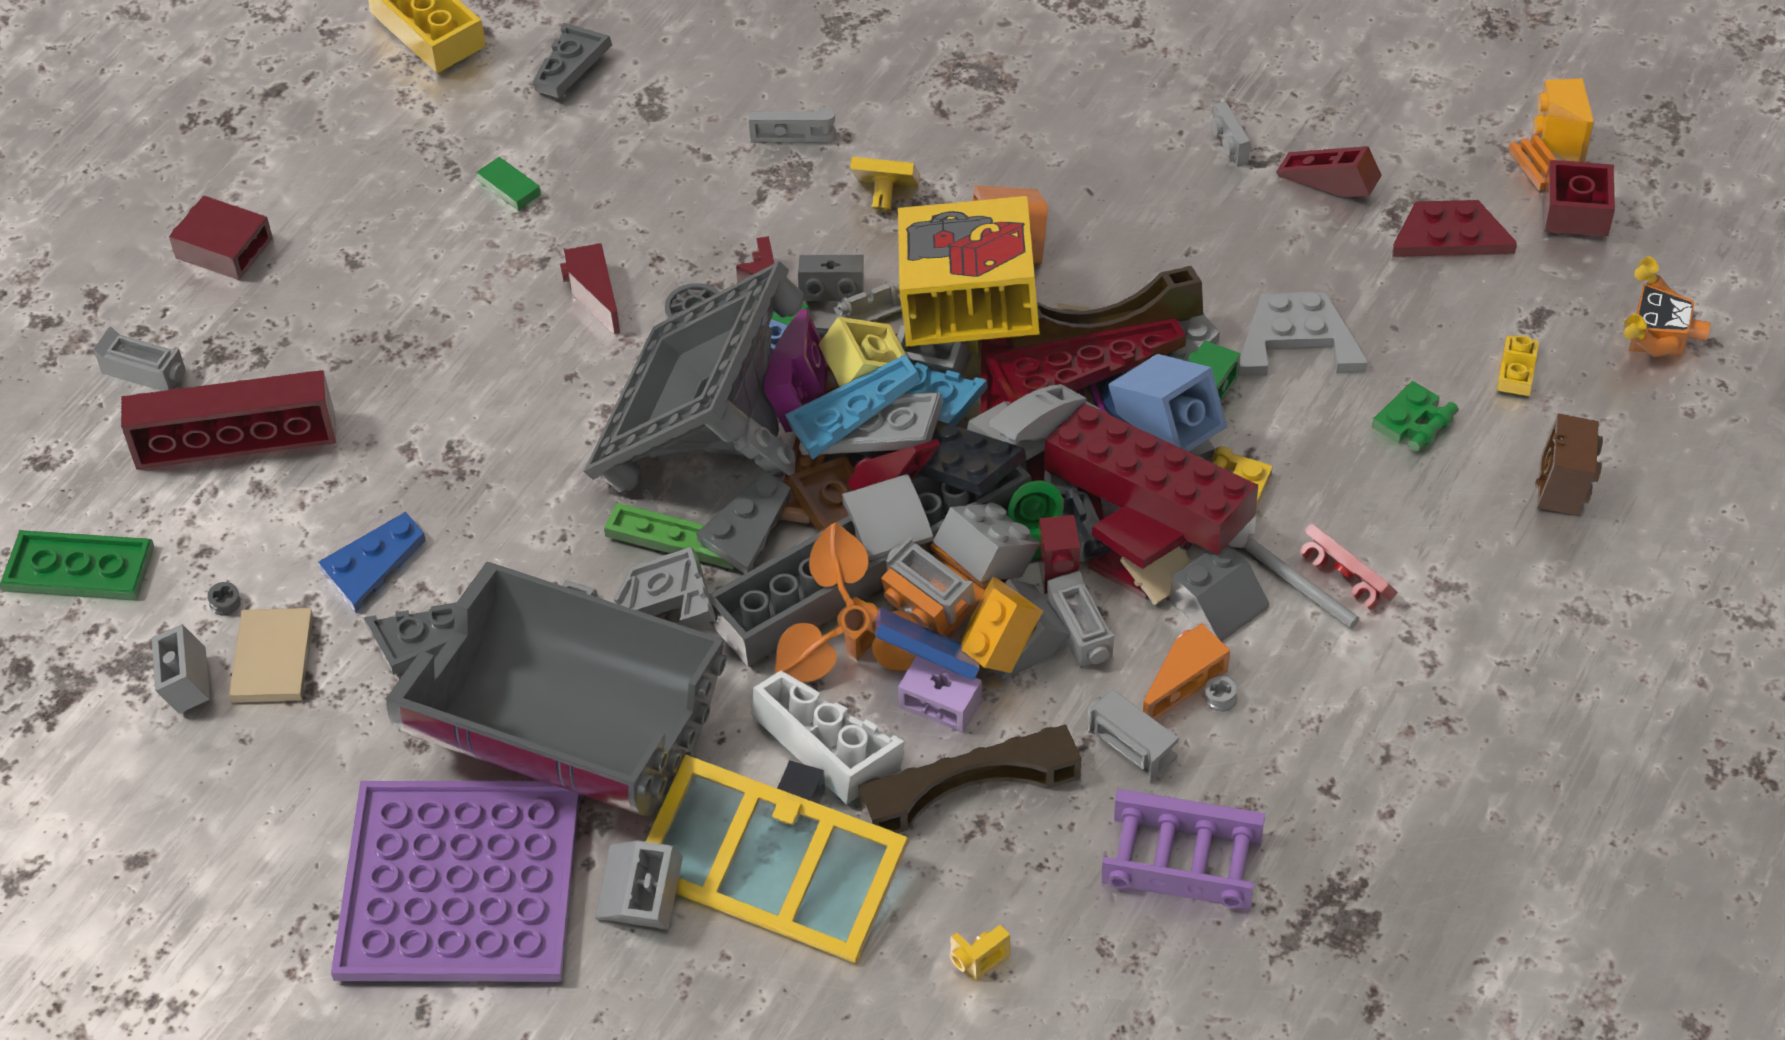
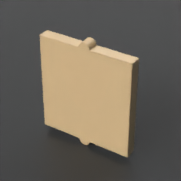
M1180 547L1172 550L1144 569H1141L1125 557H1122L1120 560L1135 579L1134 584L1143 589L1154 605L1170 596L1172 575L1191 563L1187 557V551Z

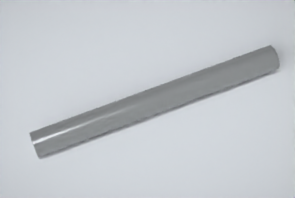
M1250 539L1246 543L1244 550L1349 628H1353L1358 623L1359 617L1257 541Z

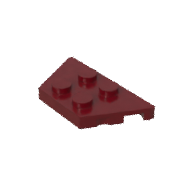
M1479 200L1417 201L1414 203L1393 244L1392 257L1515 253L1517 243Z

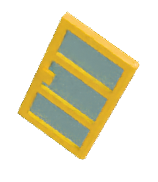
M685 754L646 842L671 845L683 856L676 890L677 895L856 964L909 844V839L906 836Z

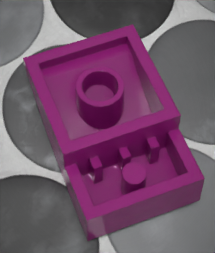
M807 308L800 310L782 333L773 350L770 364L765 374L764 390L785 433L793 432L785 414L826 394L827 362L819 347L822 339Z

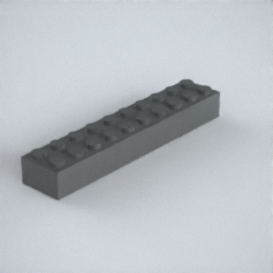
M1019 465L981 496L922 475L914 478L911 482L926 514L934 540L950 507L995 503L1004 508L1007 515L1013 493L1022 485L1029 483L1031 475ZM850 516L836 522L856 537L855 527ZM824 530L709 594L715 614V621L709 623L747 666L776 651L780 637L792 625L809 623L818 627L837 616L846 607L837 584L830 587L820 586L813 579L810 572V553L815 541ZM933 541L918 545L931 555L935 553L931 550L930 546ZM888 555L868 561V568L859 581L844 583L851 599L858 597L861 600H865L884 589L881 578L888 571L886 564ZM911 562L908 567L910 568L914 563Z

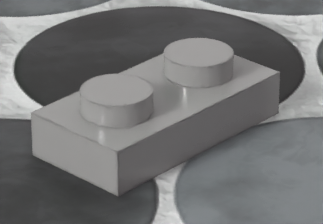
M1226 101L1215 103L1213 117L1210 118L1213 134L1219 136L1224 152L1227 156L1232 157L1236 166L1248 164L1250 139Z

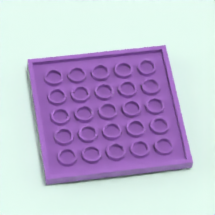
M360 781L331 969L333 981L562 982L580 794L543 781Z

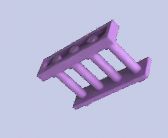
M1117 789L1114 821L1123 822L1116 859L1103 857L1101 883L1110 884L1118 889L1133 888L1220 903L1229 908L1243 907L1250 909L1254 882L1243 881L1249 845L1261 846L1265 813ZM1139 825L1160 829L1153 865L1131 861ZM1175 832L1197 835L1191 872L1168 868ZM1212 838L1234 841L1228 878L1206 874Z

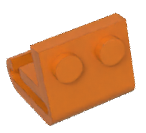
M975 185L972 201L1027 196L1033 264H1042L1048 206L1039 190Z
M933 542L930 545L931 550L935 552L932 555L964 580L973 581L975 602L970 606L964 600H961L955 606L957 620L952 625L947 622L943 606L891 568L882 576L881 580L885 590L884 596L888 603L899 611L909 613L920 626L950 638L975 611L990 581H978ZM913 564L910 567L943 593L948 589L917 565Z

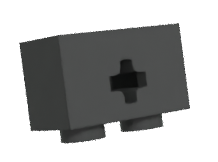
M800 255L798 288L804 294L802 301H842V298H849L864 292V255Z

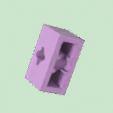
M919 656L915 657L898 685L899 708L962 733L982 701V680L976 677L974 680H970Z

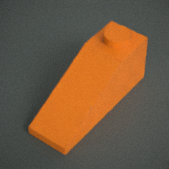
M1203 623L1191 631L1186 630L1182 632L1170 649L1144 699L1143 712L1156 720L1204 688L1208 680L1228 672L1230 649Z

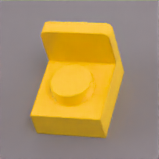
M1001 924L990 932L986 931L980 934L972 946L957 932L950 937V958L960 971H967L975 980L979 979L1011 954L1010 933Z

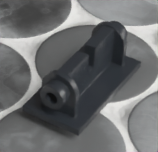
M1077 487L1068 489L1065 492L1066 498H1063L1062 516L1074 515L1080 543V563L1112 552V548L1092 536V526L1099 522V518L1087 491L1079 492Z

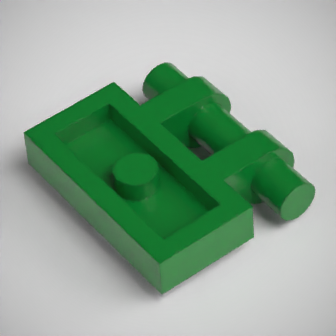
M1412 380L1373 418L1372 428L1398 444L1407 436L1411 438L1408 442L1409 447L1414 451H1419L1423 446H1428L1435 440L1436 433L1440 429L1447 428L1453 422V416L1459 411V408L1453 402H1448L1444 407L1437 408L1440 397ZM1424 419L1429 421L1427 424L1419 425Z

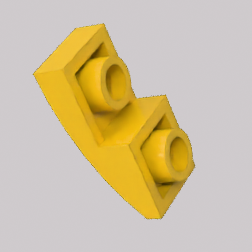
M1506 335L1496 391L1530 396L1539 340H1533L1524 335Z

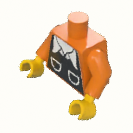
M1647 256L1639 261V267L1634 272L1637 280L1642 282L1647 280L1646 285L1643 284L1637 313L1632 314L1624 321V325L1627 326L1624 330V335L1627 339L1631 340L1629 351L1646 352L1653 357L1670 354L1681 355L1684 352L1687 338L1707 342L1711 322L1692 319L1695 304L1693 300L1679 295L1666 284L1660 275H1655L1659 270L1658 263L1653 257Z

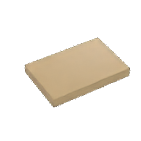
M311 608L241 611L229 692L231 703L302 701L313 622Z

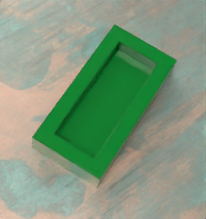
M500 156L476 172L478 182L517 211L541 195L538 184Z

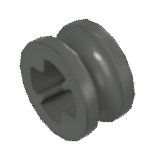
M220 582L213 585L208 591L207 599L210 603L209 606L216 615L232 614L241 604L239 591L232 583ZM224 595L230 596V598H226L224 603H219V600H222Z

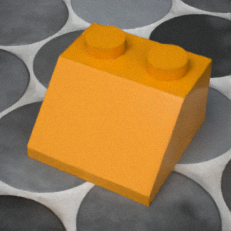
M1583 78L1545 80L1543 93H1539L1537 98L1539 113L1538 116L1533 118V132L1539 135L1550 152L1566 161L1585 162L1594 120Z
M992 577L961 636V650L985 668L1011 673L1043 610L998 578Z

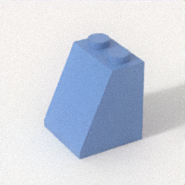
M1156 354L1108 384L1117 415L1129 424L1188 452L1227 428L1212 367Z

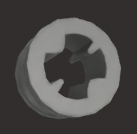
M1217 676L1208 680L1205 685L1207 705L1213 710L1220 712L1229 711L1237 704L1236 683L1226 676ZM1221 690L1227 691V693H1223L1221 697L1215 696V694H1219Z

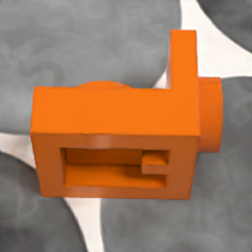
M854 597L852 599L854 605L863 607L869 614V623L875 626V617L879 609L870 602H864L858 597ZM867 629L860 634H847L844 632L846 654L857 661L872 646L876 635Z

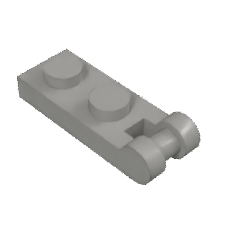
M827 107L821 108L817 112L749 111L750 142H831L836 138V128L833 125L835 123V111Z

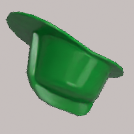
M1030 481L1013 493L1007 516L1014 522L1027 527L1030 530V535L1040 543L1039 518L1062 516L1063 497L1059 489L1051 483ZM1039 546L1031 560L1038 559Z

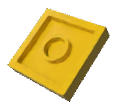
M851 157L850 170L858 181L875 183L872 209L881 211L882 203L883 211H891L893 185L919 187L920 173L912 162Z

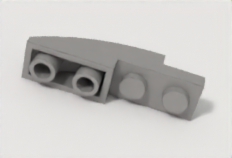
M1062 384L1052 385L1033 391L1014 401L992 418L989 426L1000 432V437L1008 442L1019 443L1020 440L1039 441L1040 438H1047L1083 403L1099 410L1101 409L1087 402V398Z

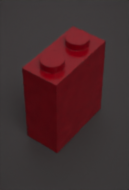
M203 195L196 205L191 207L180 224L172 230L169 239L176 259L240 280L272 241L273 236L267 216Z

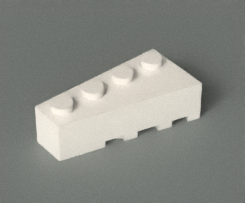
M779 671L753 687L751 715L803 764L823 769L825 785L844 803L848 804L859 797L858 785L864 784L873 778L888 777L901 769L904 740L895 735L891 738L878 731L876 724L867 719L864 722L856 719L847 713L848 708L837 702L833 704L819 697L818 691L785 672Z

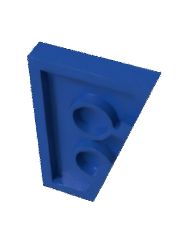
M404 512L318 561L320 571L356 613L364 605L363 600L372 591L377 592L383 586V579L394 568H400L426 541L425 535L407 512Z

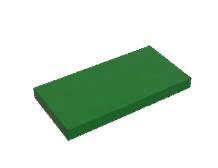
M19 530L0 585L2 590L7 592L137 600L152 556L154 543L152 539Z

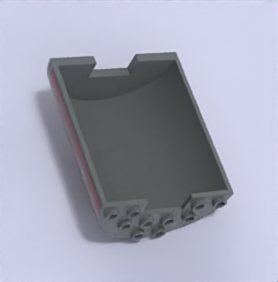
M487 561L454 605L455 632L434 659V655L420 651L386 697L387 712L391 724L399 727V732L636 814L643 816L651 815L663 804L685 754L695 757L693 751L703 725L710 714V704L717 678L723 673L727 661V656L722 654L724 639Z

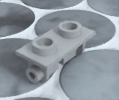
M887 281L884 285L870 289L869 295L862 292L849 298H842V302L833 308L834 312L838 317L871 322L900 312L902 307L901 300L898 297L900 294L899 284Z
M749 418L746 434L738 441L732 440L734 448L749 459L755 457V463L774 477L794 474L795 451L788 444L783 443L771 434L767 428L762 427L752 418Z

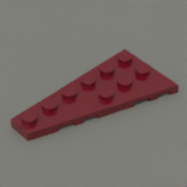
M1174 318L985 353L986 365L1006 405L1009 406L1014 401L1038 389L1062 384L1076 391L1136 367L1156 354L1165 355L1186 346V334L1177 319Z

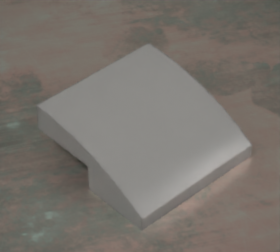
M908 474L842 494L843 504L855 527L856 538L865 547L868 561L888 555L896 545H902L909 537L917 545L933 541L929 522Z

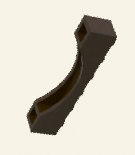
M1191 265L1160 272L1148 285L1134 295L1099 309L1068 311L1048 307L1037 302L1040 334L1006 337V342L1009 348H1015L1174 318L1177 321H1187L1192 317L1204 315L1202 281Z
M1066 724L1058 727H1046L1037 733L1024 737H1012L1003 743L990 747H978L969 753L956 757H944L935 763L922 767H911L888 777L870 779L866 783L858 785L859 806L866 822L895 833H901L909 830L915 820L933 803L967 786L987 782L1009 781L1048 789L1081 779L1082 758Z

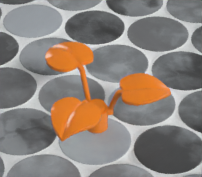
M838 523L828 526L815 541L810 553L809 567L811 575L818 585L823 587L838 585V589L846 603V607L838 614L837 621L839 626L823 637L820 630L813 624L798 623L789 627L782 634L777 645L775 674L783 671L800 682L817 680L830 672L837 660L835 649L827 641L843 632L847 634H860L867 629L875 634V626L869 623L870 617L868 612L863 607L854 605L844 586V583H855L864 576L868 568L867 551L855 536ZM891 611L892 613H895L903 618H906L914 623H917L907 612ZM877 637L872 643V652L877 662L889 670H907L917 656Z

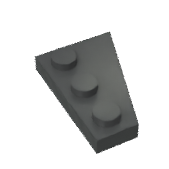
M563 23L560 29L562 33L560 38L554 40L551 46L553 51L550 57L544 59L533 80L535 91L559 98L612 46L609 35Z

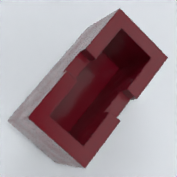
M1074 515L1039 518L1040 544L1038 562L1044 594L1048 593L1049 580L1079 571L1080 543Z

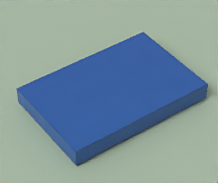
M879 608L875 617V635L877 638L965 678L975 679L979 670V663L961 650V643L928 628H924L886 609Z

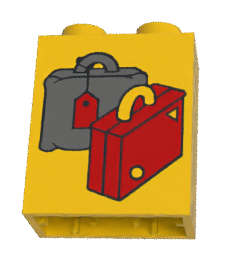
M1027 196L898 208L899 290L906 347L1040 334Z

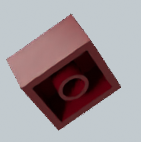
M1549 160L1544 184V232L1609 237L1615 212L1614 164Z

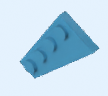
M903 355L785 415L789 425L813 460L921 382V379L906 355Z
M916 363L913 366L918 371L921 382L903 395L941 393L944 402L938 420L956 425L988 389L985 379L975 377L973 381L961 378L960 373L947 370L946 374L930 370L928 365Z

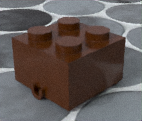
M1557 414L1541 454L1539 478L1535 481V486L1538 488L1537 508L1578 516L1583 503H1589L1593 489L1592 482H1598L1602 469V463L1597 462V456L1600 455L1603 445V436L1598 435L1599 421Z

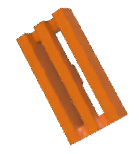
M1533 135L1531 141H1528L1527 138L1521 139L1520 144H1517L1516 141L1511 142L1508 151L1538 191L1544 190L1545 180L1539 172L1541 171L1546 178L1549 160L1557 159L1538 135ZM1525 151H1526L1527 154L1530 156V158L1533 160V162H1534L1533 164H1532V162L1529 160V158L1526 156V154L1524 153Z

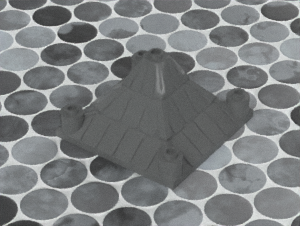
M778 261L653 326L583 472L592 480L601 477L618 492L630 491L638 484L641 478L639 475L640 466L635 461L648 455L654 458L703 449L706 452L744 455L734 448L732 440L738 441L746 434L749 418H752L762 427L767 428L771 434L777 437L779 432L778 417L764 390V381L770 364L772 328L769 325L773 313L775 312L782 318L786 316L791 317L798 313L803 306L802 299L804 294L787 278L789 269Z

